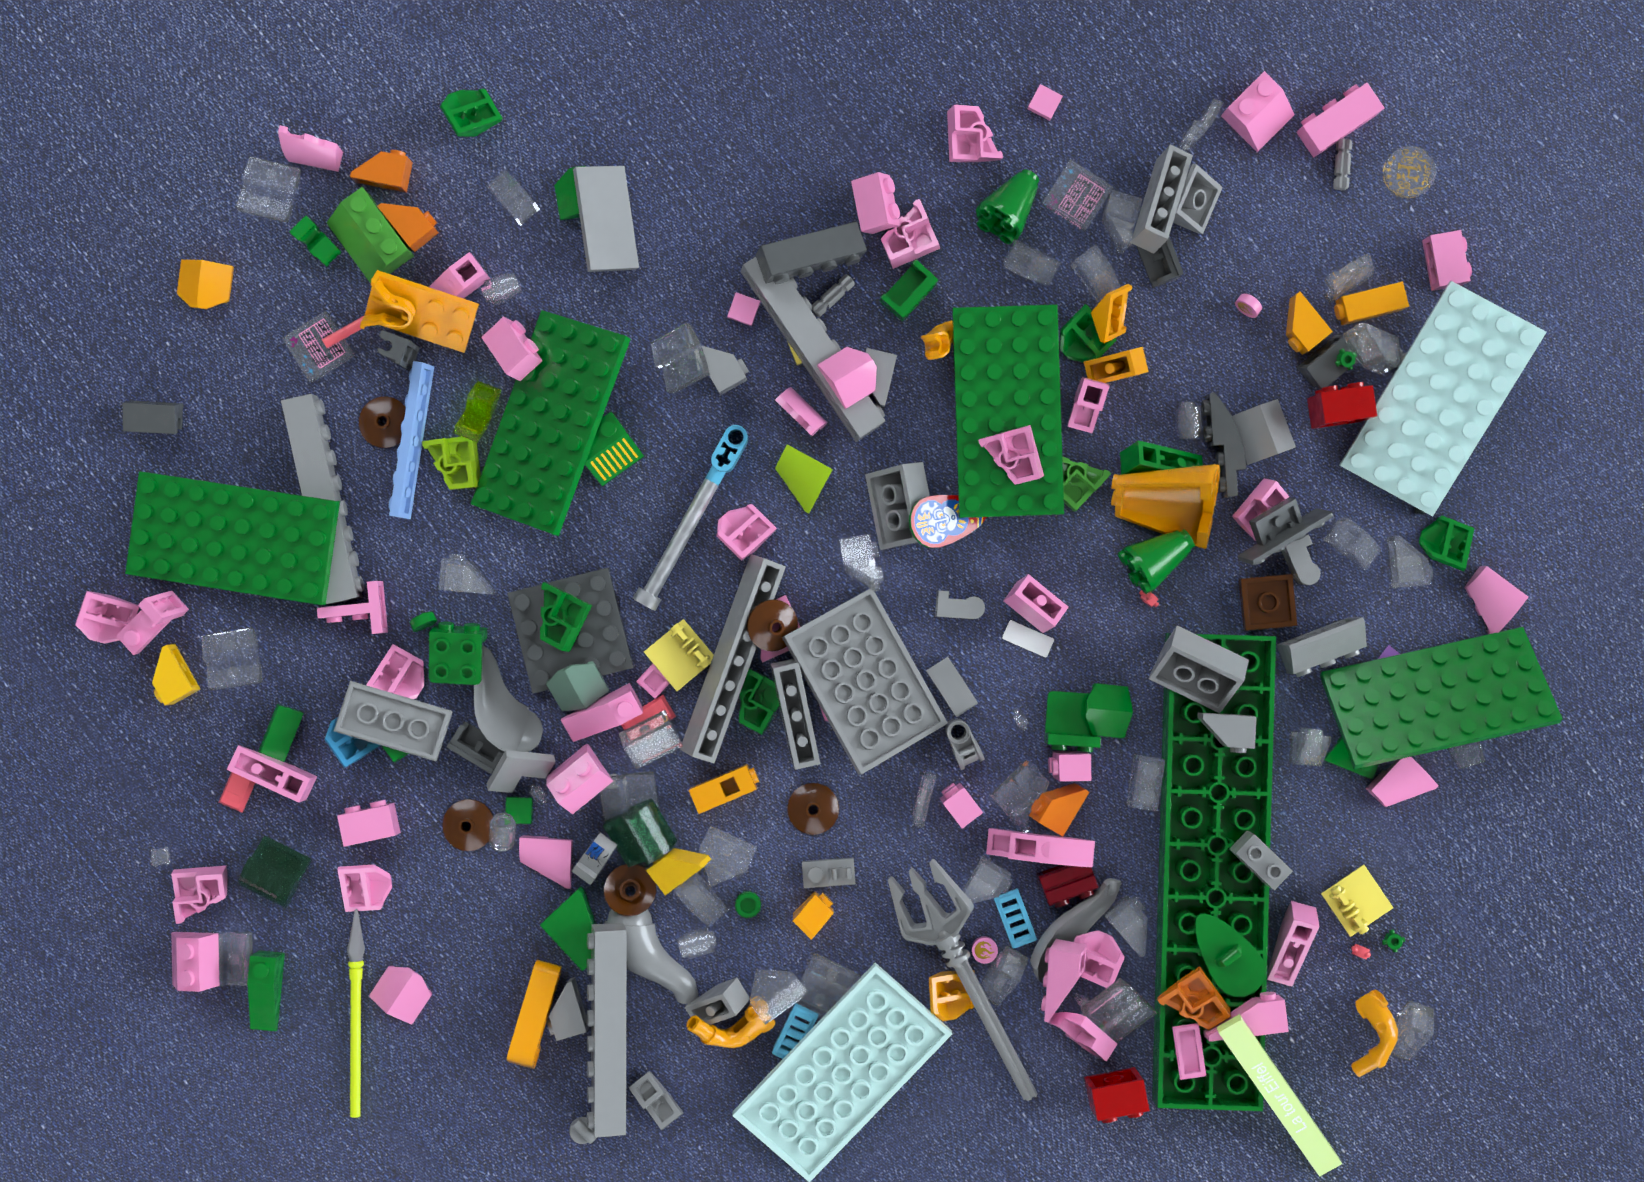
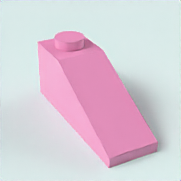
M628 683L601 697L587 709L577 710L561 718V722L572 741L575 742L617 727L643 713L642 704L631 684Z
M240 745L237 747L227 770L296 802L307 800L317 779V776L296 766Z
M1294 901L1290 902L1281 923L1267 980L1293 986L1320 927L1316 907Z
M1275 992L1260 993V997L1251 998L1233 1010L1230 1018L1210 1030H1203L1204 1037L1209 1042L1223 1040L1216 1027L1240 1014L1254 1036L1289 1032L1285 1000L1281 996L1276 995Z

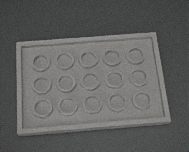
M873 588L866 590L782 637L794 660L799 662L801 673L858 775L867 772L948 724Z

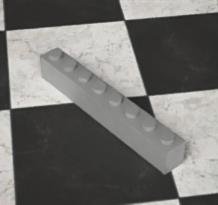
M756 257L743 264L741 269L742 275L855 442H858L882 426L885 422L883 418L885 414L877 403L874 404L869 395L845 409L817 367L819 363L841 351V348L834 339L831 340L826 334L827 328L820 318L816 319L812 313V306L805 296L801 297L797 291L798 286L794 278L790 277V280L782 284H775V282L765 284Z
M313 394L281 400L302 496L340 501L326 604H337L363 598L362 592L365 591L362 577L358 576L356 566H359L358 555L356 551L352 550L351 546L353 532L351 527L347 526L345 516L348 515V509L345 501H341L339 491L342 490V482L339 475L335 474L334 465L337 464L334 451L330 450L328 440L331 439V433L328 425H325L323 415L325 414L324 403L322 399Z
M750 554L679 749L686 754L715 763L757 647L748 635L747 622L749 615L761 602L775 598L786 566Z
M623 923L591 924V933H587V948L591 949V959H587V974L591 975V985H587V1000L591 1001V1010H587L588 1027L591 1026V1036H587V1051L591 1052V1061H587V1076L591 1078V1087H587V1102L591 1103V1112H587V1127L592 1128L596 1138L626 1135L627 930Z

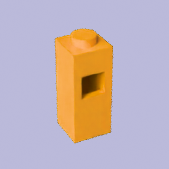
M1402 281L1342 296L1335 301L1334 312L1336 318L1341 321V325H1346L1402 311L1409 307L1404 283Z
M745 764L691 787L689 793L698 814L757 790L756 783L760 781L754 767L749 769L748 764Z

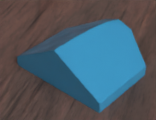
M338 717L331 721L324 738L344 768L364 758L381 746L335 732L334 728Z

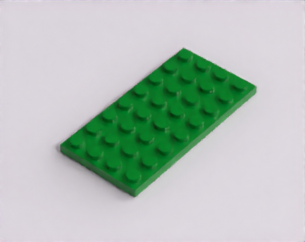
M1058 305L952 308L959 518L1063 515L1064 492ZM1031 425L1044 476L1015 485L1007 476L1006 471L995 463L994 458L985 447H981L978 440Z
M541 310L531 340L538 347L537 353L542 362L521 381L517 379L515 381L471 505L559 536L631 338Z
M139 471L125 574L326 605L340 501Z
M1523 627L1323 671L1320 674L1353 769L1559 724L1562 721V716Z

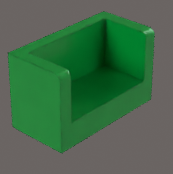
M915 259L911 267L893 287L880 297V302L903 322L937 285L938 279Z

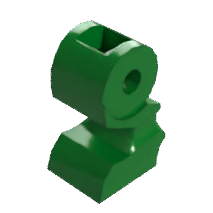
M307 215L289 231L298 241L306 244L309 252L327 267L342 253Z

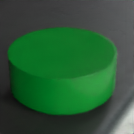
M429 611L414 617L410 621L413 632H418L434 625L437 619L434 612Z
M744 891L739 894L735 902L737 913L744 918L756 916L761 909L760 897L752 891Z

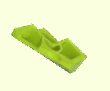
M476 435L422 441V446L430 452L435 460L433 464L437 470L442 472L444 481L450 490L478 487L481 472Z
M789 445L785 447L775 467L803 510L808 514L833 471L830 467Z

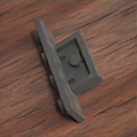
M1289 497L1249 521L1257 544L1239 554L1238 559L1251 565L1261 564L1265 561L1266 557L1284 550L1285 546L1291 542L1304 538L1309 531L1324 526L1326 521L1333 518L1332 511L1316 508L1301 516L1296 498Z

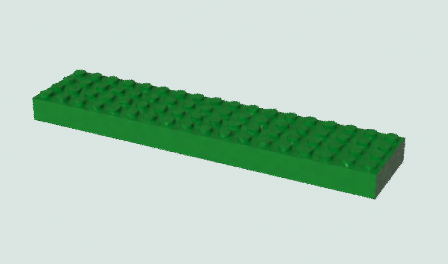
M1165 633V642L1171 633ZM1196 634L1248 659L1249 662L1244 682L1220 713L1164 687L1152 1101L1157 1108L1263 1111V1095L1225 1041L1209 1042L1203 1034L1205 1028L1200 1025L1206 1076L1180 1080L1172 1027L1197 1022L1192 1018L1183 1017L1179 1014L1178 1010L1166 1004L1164 1006L1161 1005L1157 1000V997L1170 986L1199 966L1228 1004L1231 1012L1251 998L1260 997V993L1266 992L1269 887L1229 849L1246 831L1255 834L1270 849L1276 636ZM1198 712L1256 716L1255 749L1247 748L1246 753L1230 752V747L1223 746L1198 719ZM1206 913L1223 920L1251 943L1261 955L1265 964V978L1255 993L1246 997H1234L1224 993L1216 985L1197 944L1195 919L1198 914ZM1265 1035L1255 1036L1265 1050Z

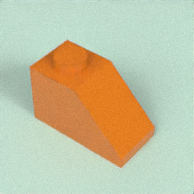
M390 150V153L381 151L351 171L350 177L359 184L407 193L413 162L406 156L405 152L399 150Z
M384 203L377 206L414 252L439 233L434 227L437 222L428 211L423 213L418 207Z
M1073 783L1042 793L1039 799L1033 803L1029 816L1063 837L1088 796L1089 791Z

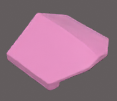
M846 347L817 365L845 409L875 392L877 366L868 353Z
M749 504L746 507L728 511L718 520L717 537L742 561L754 553L777 528L753 504Z
M86 591L75 625L89 640L104 644L119 641L116 637L117 634L137 615L139 606L112 595Z
M392 644L367 683V686L410 699H416L424 687V661Z
M376 865L338 867L345 912H352L355 909L358 911L381 910L384 901L392 889L391 875Z
M1099 930L1076 935L1073 942L1087 945L1085 969L1080 977L1111 990L1125 958L1113 936Z
M388 966L369 997L386 1014L412 1025L432 996V992L428 989L422 976L412 969Z

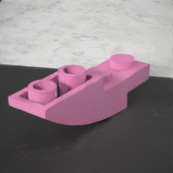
M989 828L986 854L1022 861L1093 867L1095 841Z

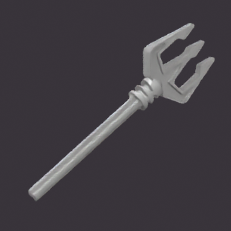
M931 859L929 864L934 882L945 886L956 909L951 913L945 912L927 890L926 881L914 868H911L909 875L912 888L920 897L927 921L916 924L913 922L902 900L905 890L891 876L888 879L903 938L907 941L936 945L939 950H944L941 956L948 958L945 962L947 967H953L959 976L1023 1100H1031L1038 1093L968 962L970 953L967 949H962L965 943L958 941L961 937L959 932L974 909L972 901L936 860Z

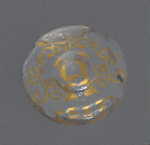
M1404 146L1394 151L1387 158L1383 167V181L1388 190L1395 196L1404 199L1416 198L1424 194L1433 185L1436 177V164L1434 160L1430 158L1427 151L1416 146Z

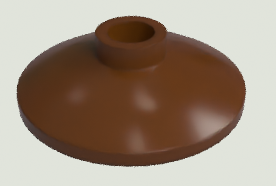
M386 396L377 397L369 401L363 407L359 416V429L365 440L379 448H391L400 444L402 436L401 423L404 420L406 410L404 404L395 398ZM381 417H386L387 419L384 426H380L378 423Z
M776 599L766 600L758 604L750 613L747 622V631L751 641L758 648L772 652L787 647L782 637L798 629L795 611L787 603ZM779 623V629L773 632V624Z
M807 783L798 787L792 793L788 802V816L791 823L799 831L810 835L821 834L835 824L839 815V803L834 792L827 786L820 783ZM811 805L818 807L816 814L809 813L808 808Z
M464 799L454 803L446 811L442 827L445 838L453 847L462 851H474L489 842L494 833L495 822L492 812L485 804L474 799ZM465 821L471 824L469 831L464 830L462 827Z
M624 864L615 868L608 875L604 885V896L608 906L614 912L623 916H636L645 912L652 905L656 896V883L647 873V869L636 864ZM629 887L635 889V894L632 896H628L625 893Z

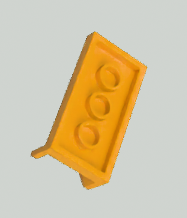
M379 270L376 271L371 279L370 284L372 287L365 315L360 324L361 329L367 326L381 325L465 353L478 310V303Z

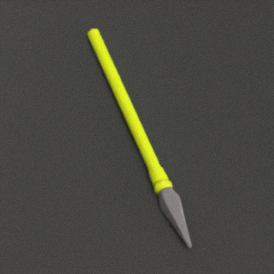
M357 909L354 911L347 948L350 960L348 962L350 967L349 979L351 980L350 1117L352 1118L360 1117L361 979L363 975L362 967L364 965L362 959L365 951Z

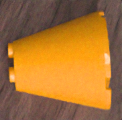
M1211 464L1122 475L1114 474L1111 489H1114L1111 505L1115 506V517L1161 534L1176 530L1180 532L1185 529L1192 537L1195 546L1207 549L1213 523L1214 507L1216 506L1220 466Z

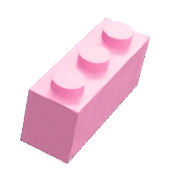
M1368 83L1360 88L1357 84L1343 93L1345 98L1339 102L1333 99L1322 107L1324 112L1318 116L1313 113L1301 121L1303 126L1296 133L1313 158L1377 116L1384 109V106Z

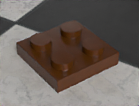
M1292 574L1238 579L1243 631L1297 626Z

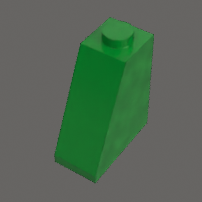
M581 886L549 915L540 926L582 971L587 968V959H591V949L587 948V933H591V924H596L586 891Z

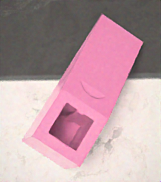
M469 252L445 270L429 287L464 299L490 280V277L476 258Z
M1056 939L1051 947H1047L1045 963H1048V971L1045 972L1043 978V987H1047L1041 1004V1010L1045 1011L1044 1022H1049L1083 973L1086 960V944Z

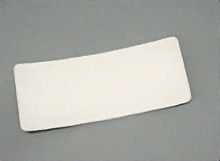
M1012 620L1009 621L1002 637L1006 641L1043 657L1048 656L1054 642L1053 638Z

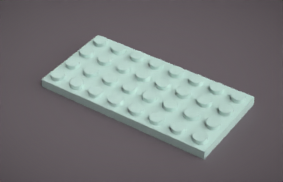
M1450 281L1377 401V417L1365 421L1341 461L1340 466L1433 516L1545 336L1546 331Z
M874 963L734 1109L732 1116L810 1182L952 1035V1030L877 963Z

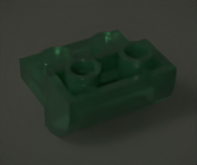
M652 798L630 806L627 812L610 818L603 824L611 840L618 844L616 848L628 868L642 862H646L647 865L653 863L667 854L677 842L675 835Z
M264 835L252 857L249 856L239 877L238 884L287 908L312 859Z

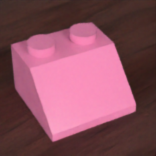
M1264 71L1224 111L1221 117L1258 152L1295 114L1283 89Z
M585 744L548 774L546 779V785L557 803L571 814H574L613 782L588 744Z
M172 932V985L176 990L200 992L220 986L218 933Z

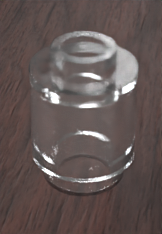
M506 272L485 280V286L481 288L486 302L491 301L493 305L517 297L516 294L522 292L514 272L511 274Z
M1195 401L1179 403L1180 408L1175 409L1176 430L1177 434H1180V440L1201 438V431H1203L1201 406H1195Z
M498 813L490 821L489 844L494 850L508 851L515 845L516 822L510 814Z
M707 927L684 933L683 937L677 938L682 958L689 957V959L713 953L714 946L718 945L714 931H709Z

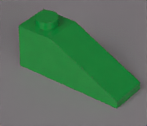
M1139 440L1120 452L1121 475L1203 465L1202 455Z
M259 950L250 955L247 981L250 1029L278 1030L285 953Z

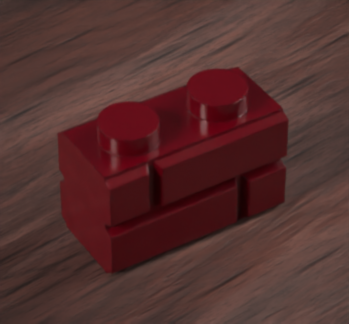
M1058 865L1037 873L1046 902L1049 906L1054 905L1055 908L1069 904V899L1075 896H1079V899L1089 897L1094 894L1093 890L1098 888L1091 867Z

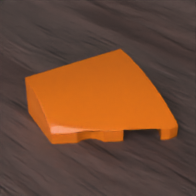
M1200 966L1178 980L1157 997L1161 1005L1164 1006L1166 1004L1178 1010L1180 1015L1185 1018L1194 1019L1198 1025L1207 1030L1231 1017L1230 1007Z

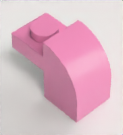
M1084 377L1081 378L1075 393L1067 427L1093 433L1099 411L1103 409L1109 390L1108 384Z

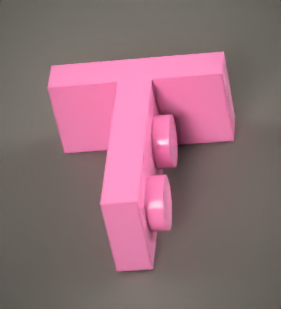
M383 581L367 582L369 603L317 608L318 618H326L327 623L343 622V616H352V620L368 619V614H370L372 634L388 633Z
M172 590L144 598L138 605L142 610L116 637L133 655L139 654L172 619L182 617L189 609Z

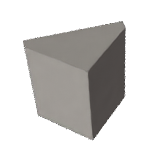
M1192 164L1189 167L1173 223L1198 234H1203L1223 187L1197 164Z
M1278 399L1232 416L1242 441L1246 466L1296 447Z

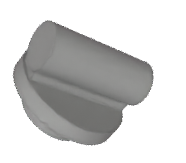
M587 1117L576 1118L571 1123L569 1135L574 1142L578 1144H591L595 1141L596 1138L592 1128L587 1127Z

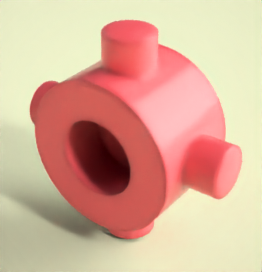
M1143 590L1139 592L1141 595L1140 599L1152 608L1159 605L1157 602L1159 599L1152 592L1147 594Z
M1358 944L1351 947L1353 955L1366 960L1371 956L1370 949Z

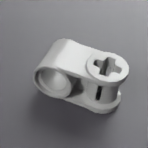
M958 718L948 721V724L945 726V734L961 771L968 764L977 760H985L969 726ZM958 724L964 727L963 735L958 738L951 736L952 727Z

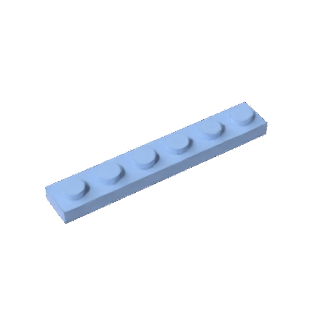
M413 361L412 369L409 372L410 385L405 398V417L401 423L402 436L397 449V468L393 474V493L389 500V516L411 519L434 366L423 362Z

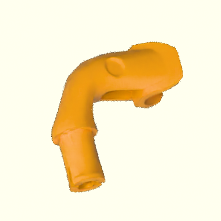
M952 320L935 326L929 333L921 336L925 343V356L928 360L942 358L949 353L953 343Z
M1376 989L1365 994L1355 1002L1358 1013L1363 1019H1368L1380 1038L1379 1044L1369 1049L1368 1054L1351 1064L1354 1073L1358 1077L1369 1073L1377 1067L1383 1068L1398 1041V1028L1392 1013L1387 1007L1388 1002L1384 995Z
M757 1000L748 1006L745 1015L727 1029H719L713 1024L709 1025L696 1015L688 1020L687 1027L690 1032L700 1038L703 1044L737 1048L751 1042L761 1033L771 1030L775 1026V1020L769 1016L770 1007L762 1000Z

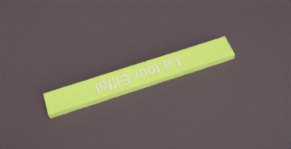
M1239 1014L1217 1026L1216 1028L1220 1036L1319 1177L1342 1164L1340 1158L1241 1015Z

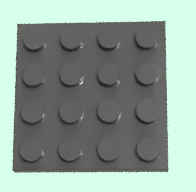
M608 567L548 582V584L592 605L570 652L561 651L540 639V627L543 623L541 607H544V590H541L542 584L507 593L532 694L549 690L546 685L547 680L551 679L558 670L570 665L588 664V662L593 661L601 676L634 668Z

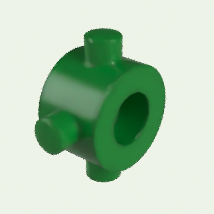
M1344 348L1340 349L1335 365L1337 367H1347L1348 370L1353 369L1352 366L1355 363V357H1357L1356 352L1352 353L1345 351Z
M1391 929L1386 934L1384 940H1382V945L1388 946L1395 953L1398 952V949L1405 942V938L1396 934L1394 929Z

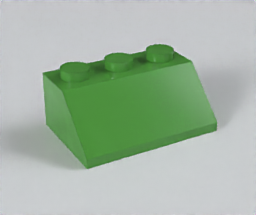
M361 187L340 202L327 221V225L371 283V279L377 270L391 274L413 258L414 254L377 207L378 205L371 195Z

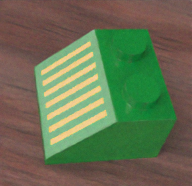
M610 412L601 419L585 465L598 482L604 486L645 456L617 417Z

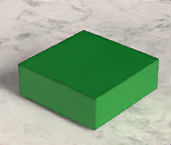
M507 796L505 823L532 824L533 797Z

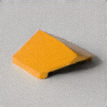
M181 259L177 295L192 308L208 309L221 303H227L230 301L234 267L205 260Z
M1126 284L1107 293L1091 312L1100 342L1106 343L1126 332L1127 327L1124 326L1128 292L1132 290V285Z
M942 971L929 977L931 1013L941 1021L954 1020L967 1010L974 1008L956 971Z

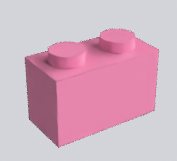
M877 172L851 181L861 232L875 234L900 226L898 219L900 217V210L895 203L893 194L895 192V185L890 175Z
M1461 230L1430 235L1422 240L1431 291L1445 289L1450 281L1460 286L1471 281L1472 268L1470 263L1467 262L1465 253L1467 251V241L1465 237H1462Z
M503 316L481 338L506 375L521 381L542 362V359L537 353L539 349L536 344L525 336L526 330L523 325L517 320L513 322Z
M1029 574L1017 581L1003 600L1042 633L1055 627L1068 609L1065 603Z
M1052 751L1053 757L1048 759V769L1055 779L1060 782L1091 781V754L1082 751Z
M952 783L941 792L943 796L940 800L961 828H964L983 813L961 783L958 785Z
M386 800L371 802V808L361 809L360 805L344 808L345 813L337 816L343 846L387 838L401 833L395 803L386 804Z

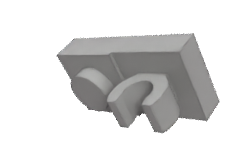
M853 857L802 861L804 888L855 884Z

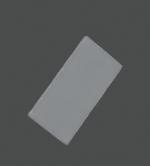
M625 166L575 167L573 174L588 272L638 269L639 263Z
M350 681L334 731L437 762L453 711Z

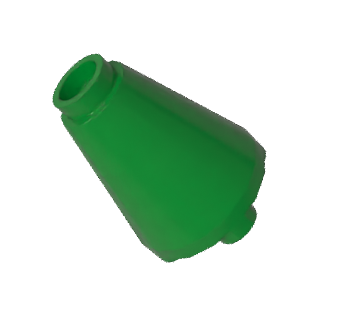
M1024 169L980 202L976 209V215L979 219L977 226L984 232L990 231L998 236L1005 244L1010 245L1014 240H1017L1023 232L1038 189V176L1032 171Z
M1183 529L1180 532L1176 530L1127 545L1117 554L1123 565H1127L1131 572L1128 573V577L1135 587L1140 586L1143 592L1147 594L1154 591L1187 557L1191 549L1195 547V544L1190 534Z

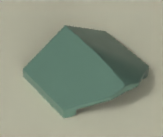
M593 661L588 662V664L570 665L558 670L546 682L547 687L562 711L587 709L609 691L607 684Z

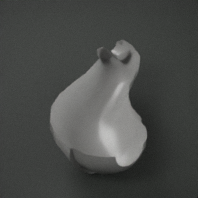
M482 645V681L480 684L474 685V710L478 727L488 741L504 752L505 750L532 751L538 746L542 737L543 727L541 721L527 706L518 702L510 694L503 682L496 659L492 652Z
M1113 878L1104 880L1093 895L1063 913L1046 929L1036 944L1030 959L1034 974L1041 983H1043L1042 979L1045 972L1048 971V963H1045L1047 947H1051L1056 939L1073 942L1076 935L1087 933L1114 903L1120 889V880Z
M611 909L604 924H624L627 930V969L672 991L679 1003L689 1004L698 998L699 993L695 979L683 966L669 956L662 947L656 935L655 923H652L649 910L647 909L636 916H623Z

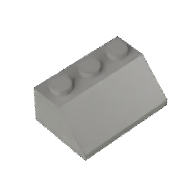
M923 462L902 464L865 474L880 550L918 543L909 528V515L912 507L918 500L930 496Z
M1348 617L1277 644L1276 646L1287 674H1296L1297 677L1311 673V668L1314 666L1327 667L1336 663L1335 658L1344 655L1346 659L1360 654L1359 649L1367 647L1364 618Z
M1176 626L1165 642L1150 673L1149 680L1220 713L1244 682L1249 660L1182 627Z

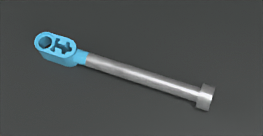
M732 425L724 432L712 454V466L645 588L639 587L633 599L644 606L656 611L662 600L657 597L725 473L734 469L748 443L747 432L742 426ZM739 431L743 434L744 438L740 444L734 445L729 442V436L732 432ZM726 444L730 449L737 452L733 454L730 451L728 455L730 464H724L720 467V462L717 458L725 456L727 449L723 448V446Z

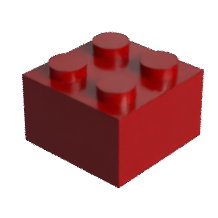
M1364 382L1347 384V386L1341 387L1340 390H1338L1337 385L1321 388L1322 390L1314 391V396L1307 398L1311 429L1359 423L1377 417L1373 385L1364 386Z
M1135 1067L1084 1077L1090 1109L1097 1121L1111 1123L1117 1121V1117L1128 1116L1129 1118H1137L1142 1116L1143 1112L1150 1111L1144 1079Z

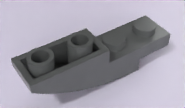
M1209 393L1204 396L1205 400L1201 402L1202 415L1206 416L1207 425L1203 427V438L1205 442H1208V448H1219V451L1215 453L1216 465L1220 466L1221 476L1218 492H1222V498H1233L1238 496L1236 472L1247 469L1244 449L1231 414L1215 393Z

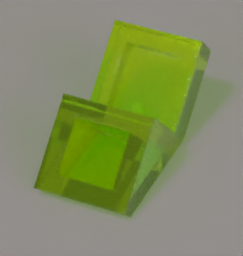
M477 381L467 395L465 411L455 425L454 434L478 443L488 428L499 400L501 389Z

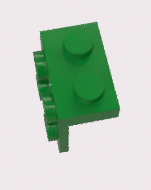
M439 622L438 625H435L429 631V680L432 683L480 684L482 681V643L487 639V628L480 627L478 623L454 626L453 622Z
M1050 691L1047 694L1044 743L1051 744V749L1067 750V746H1077V751L1093 752V747L1100 748L1101 737L1089 734V727L1085 718L1086 700L1090 693Z

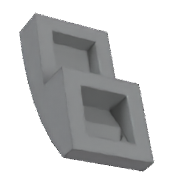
M948 657L926 670L956 717L978 704Z
M650 1071L629 1087L643 1109H647L661 1130L665 1129L683 1114V1111Z

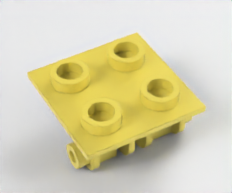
M684 619L675 624L665 635L644 651L646 656L676 691L680 690L710 665L714 656Z
M1364 864L1321 893L1350 937L1357 932L1359 934L1366 933L1369 930L1367 927L1369 924L1393 909V906Z

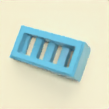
M1018 888L994 896V901L1012 948L1014 949L1036 941L1034 929ZM1016 898L1017 903L1003 908L1002 903ZM1020 909L1021 913L1006 917V913ZM1022 919L1025 922L1012 928L1009 925ZM1027 929L1028 934L1014 938L1013 934Z
M795 1003L775 1041L772 1054L783 1059L798 1044V1042L786 1037V1035L800 1041L813 1028L819 1014ZM795 1016L809 1021L808 1024L795 1019ZM792 1025V1026H794V1027H796V1028H799V1029L803 1030L804 1032L802 1033V1032H800V1031H798V1030H796V1029H794V1028H792V1027H790V1026Z

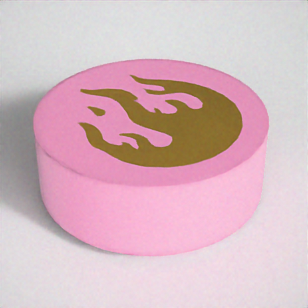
M1241 294L1235 302L1237 309L1251 318H1256L1262 310L1261 303L1249 294Z
M981 936L972 943L971 952L976 961L987 964L997 957L998 947L992 938Z

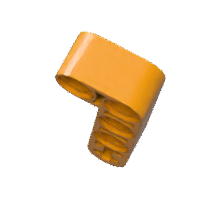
M536 960L508 1050L507 1061L509 1063L532 1069L535 1068L541 1048L540 1042L559 982L562 966Z

